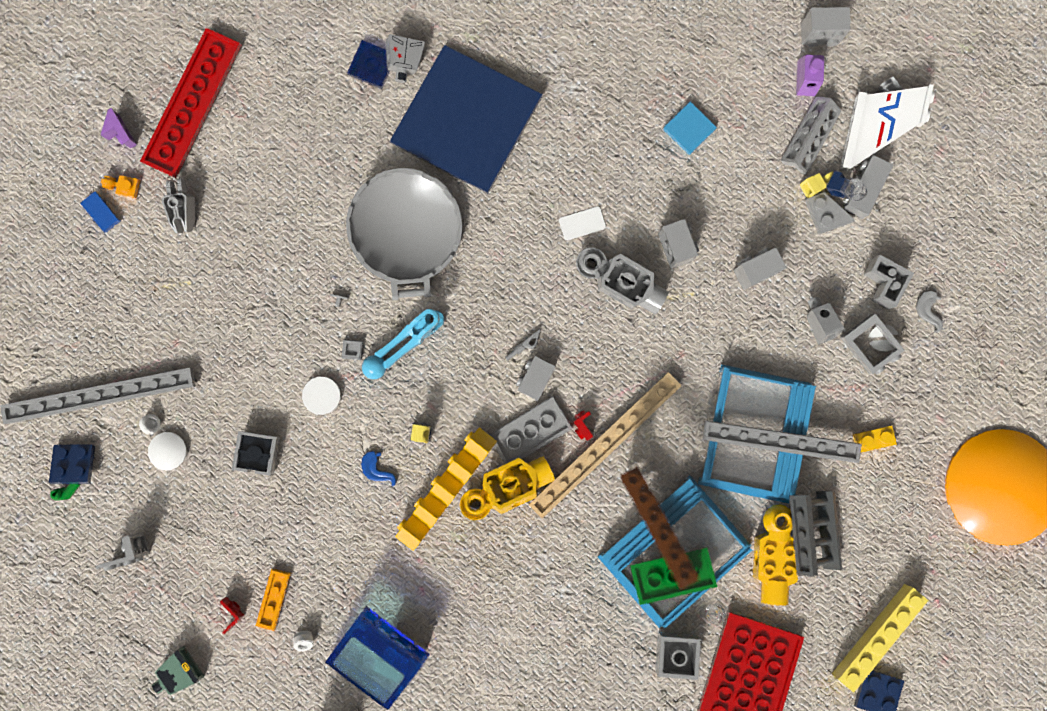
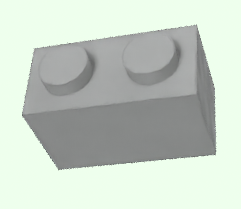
M536 356L533 360L529 359L525 366V369H527L525 376L521 375L516 384L519 387L517 391L538 401L556 366Z

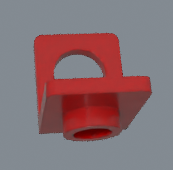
M228 597L221 599L219 602L235 620L222 631L223 635L230 631L245 616L240 611V606Z

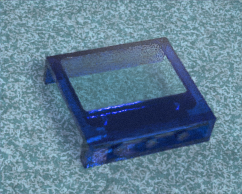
M366 606L325 663L388 711L424 665L430 654Z

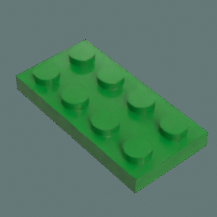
M708 548L685 552L700 580L681 590L664 558L630 565L639 605L718 587Z

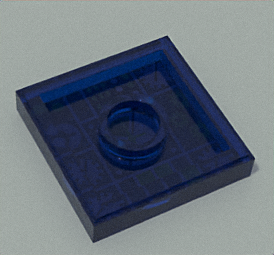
M361 40L347 75L382 89L390 72L387 69L386 49Z

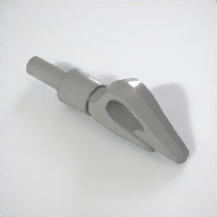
M539 328L537 332L514 347V350L505 357L506 360H510L516 354L519 355L525 348L534 349L537 346L541 329ZM536 338L535 343L530 345V341Z

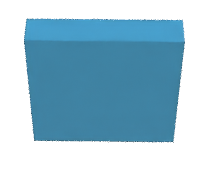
M691 102L663 128L688 155L692 154L717 129Z

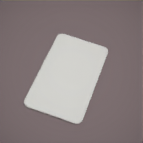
M600 207L587 209L559 219L565 240H571L606 228Z

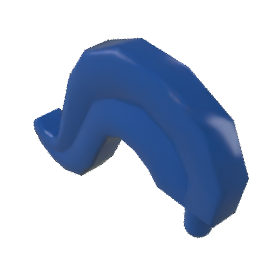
M367 452L362 457L361 467L363 474L369 480L391 481V486H395L396 477L393 473L377 469V457L381 456V452Z

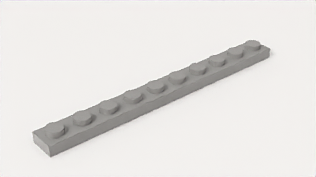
M185 368L0 405L3 424H12L196 386L193 369Z

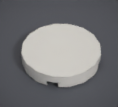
M327 377L311 379L302 391L304 406L314 414L325 415L333 412L341 401L339 386L334 380Z

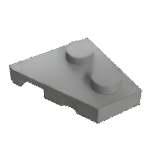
M825 192L805 200L818 235L854 222V218Z

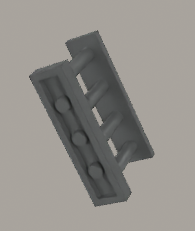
M816 491L817 499H811V495H789L797 575L818 576V567L823 566V569L842 570L835 491ZM818 506L819 518L813 519L812 507ZM819 526L820 538L815 539L814 527ZM821 546L822 558L817 559L816 547Z

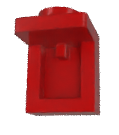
M583 410L574 416L576 420L573 423L577 427L575 432L581 440L584 438L588 441L594 437L582 421L591 415L590 411L585 413Z

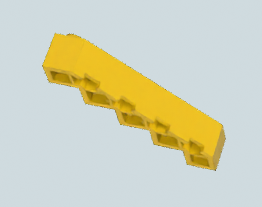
M480 427L475 433L471 431L465 438L467 443L458 455L454 453L448 460L450 465L441 477L439 475L435 477L431 483L433 488L424 499L422 497L418 499L414 505L416 507L414 513L408 520L403 519L397 527L399 532L395 537L414 551L497 443V440Z

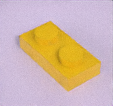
M892 426L853 434L854 442L862 444L861 453L897 445Z

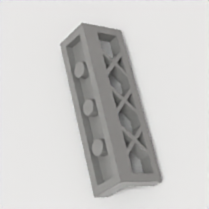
M815 97L781 159L784 165L795 166L801 174L807 175L841 113L840 108L832 98ZM832 109L833 113L829 118V111ZM823 124V131L820 134V128ZM814 141V148L811 151V144ZM804 157H806V162L804 166H802L801 163Z

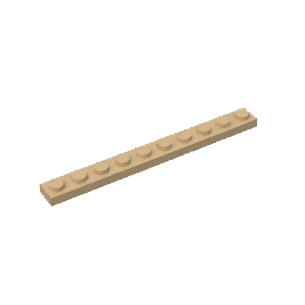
M667 372L573 461L555 481L551 482L537 498L533 499L529 506L541 518L546 516L681 387V384Z

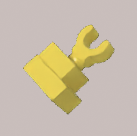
M833 172L823 177L818 173L803 181L800 187L806 197H813L827 187L826 184L829 183Z

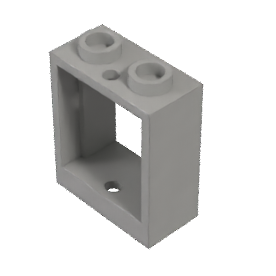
M876 314L869 315L840 337L868 374L875 373L877 375L886 368L885 365L887 363L897 361L901 358V353L905 351ZM875 324L895 350L875 365H872L853 340Z

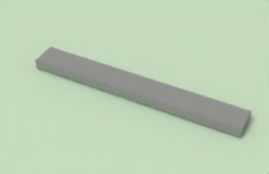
M705 421L702 440L853 463H860L862 446L860 443L713 421Z

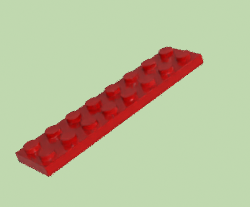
M208 28L205 29L140 159L141 163L173 178H177L242 46L239 42Z

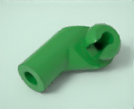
M69 484L67 487L56 488L50 492V497L56 501L68 500L74 495L81 484Z

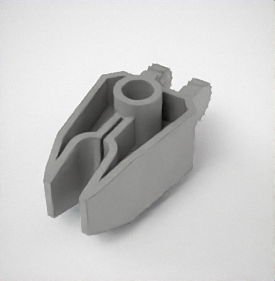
M183 178L177 180L178 193H176L173 180H168L166 182L167 195H164L161 200L168 222L175 233H183V228L185 232H192L195 224V197L187 192L186 182Z

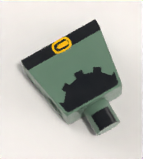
M183 646L175 651L155 671L158 680L152 684V688L157 694L166 689L168 694L172 695L197 683L205 675L186 647Z

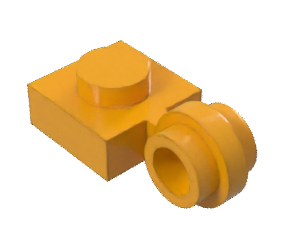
M119 175L118 182H115L116 178L104 176V179H101L102 188L114 190V187H117L115 194L137 199L141 180Z

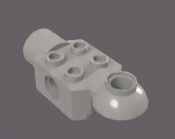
M593 247L582 250L577 256L576 267L579 273L589 279H598V290L630 309L640 305L656 314L668 296L669 291L654 283L653 272L622 254L608 261L601 250ZM588 259L595 262V268L587 266L586 262Z

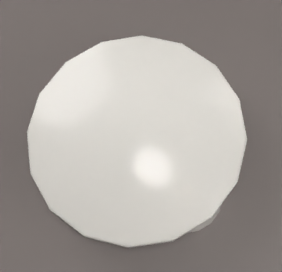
M163 432L156 435L148 447V456L151 463L161 470L177 468L188 455L184 440L174 432Z

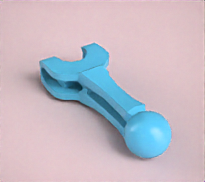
M432 309L423 311L409 325H406L393 340L376 351L375 355L364 359L362 363L363 374L369 379L381 378L385 374L386 369L390 368L407 352L422 344L425 338L443 326L445 322L443 313ZM433 316V317H434V320H433V322L431 323V322H430V318ZM411 335L412 339L384 361L383 357L390 350Z

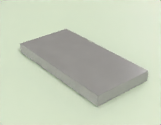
M554 396L489 435L497 440L494 447L504 464H507L517 458H526L567 433L573 427Z

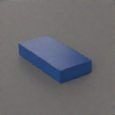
M96 191L80 203L105 233L120 222V219Z

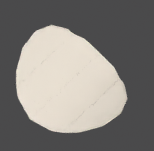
M884 324L892 335H898L894 327ZM875 327L870 332L869 337H883V334ZM887 340L870 342V345L879 351L887 352L894 349Z

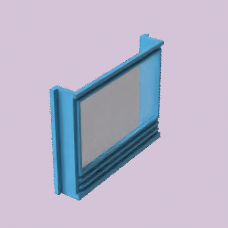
M721 364L720 372H722V378L713 422L807 436L816 386L811 385L812 383ZM709 441L703 475L699 477L698 485L789 504V495L796 494L803 455Z
M689 475L684 479L685 483L659 506L685 552L708 548L715 579L718 582L752 551L750 548L751 544ZM643 520L606 553L602 552L597 556L638 604L639 601L630 565L663 558ZM709 589L643 604L640 607L659 628L662 626L665 629Z

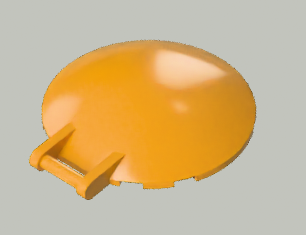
M1006 429L985 431L965 441L960 446L956 455L951 458L945 477L947 502L951 506L957 522L974 537L996 545L1021 544L1041 534L1047 528V449L1037 440L1024 433Z

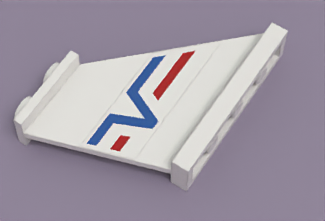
M929 84L926 87L868 95L865 92H859L854 101L840 170L848 171L914 127H921L925 122H928L931 113L928 110L929 104L933 102L935 92L932 91L934 85Z

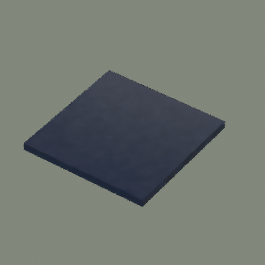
M444 45L390 139V143L489 194L543 95Z

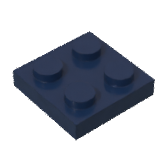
M93 444L54 445L48 483L91 484L95 446Z
M872 670L859 686L854 706L866 711H897L904 680Z

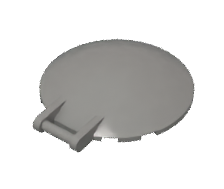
M397 168L375 175L358 189L348 208L346 231L350 247L358 261L375 276L391 282L392 300L415 296L431 297L429 278L443 270L454 257L461 240L462 219L455 198H453L442 182L420 170ZM423 282L424 288L397 290L398 284Z

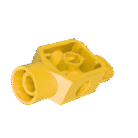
M542 456L526 463L522 459L517 458L484 474L483 490L471 489L461 497L459 506L462 514L470 520H480L487 516L491 509L503 514L537 498L538 488L555 481L547 460ZM478 501L481 503L480 508L472 509V503Z
M778 504L769 507L764 513L763 524L768 533L765 532L754 537L753 577L761 581V603L784 606L789 605V586L798 582V575L796 572L794 539L790 536L793 530L791 509L785 505ZM783 516L784 523L778 526L777 518Z

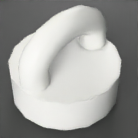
M154 414L145 415L139 421L140 429L145 434L158 431L161 424L160 419Z
M307 630L297 632L293 638L294 648L298 651H306L312 648V633Z

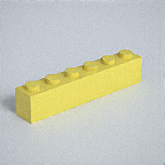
M904 584L832 672V675L854 693L929 600L913 587Z

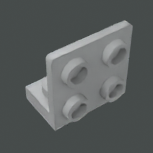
M140 532L122 537L121 548L126 557L96 565V569L104 568V571L144 560L143 556L150 554L145 533Z

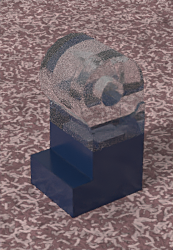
M834 171L826 187L831 195L854 201H860L867 195V189L860 179H846L842 172Z

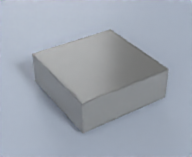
M343 339L341 358L362 360L363 341Z

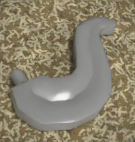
M930 290L923 292L917 299L916 310L923 320L936 327L934 332L938 333L941 331L943 323L939 317L932 313L931 307L936 303V300H941L942 298L937 296L936 292Z

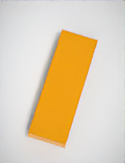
M275 568L271 569L255 626L271 631L276 630L291 576L290 572Z

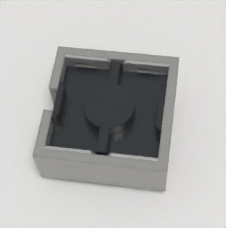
M238 431L232 470L243 472L255 470L256 474L274 475L280 437Z

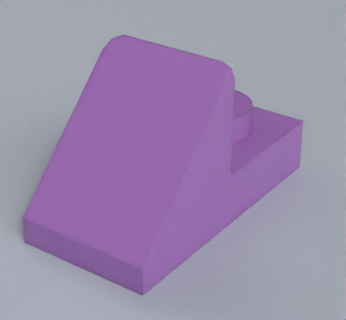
M112 108L108 109L101 136L107 140L116 136L121 145L125 144L130 149L136 146L135 140L119 113Z

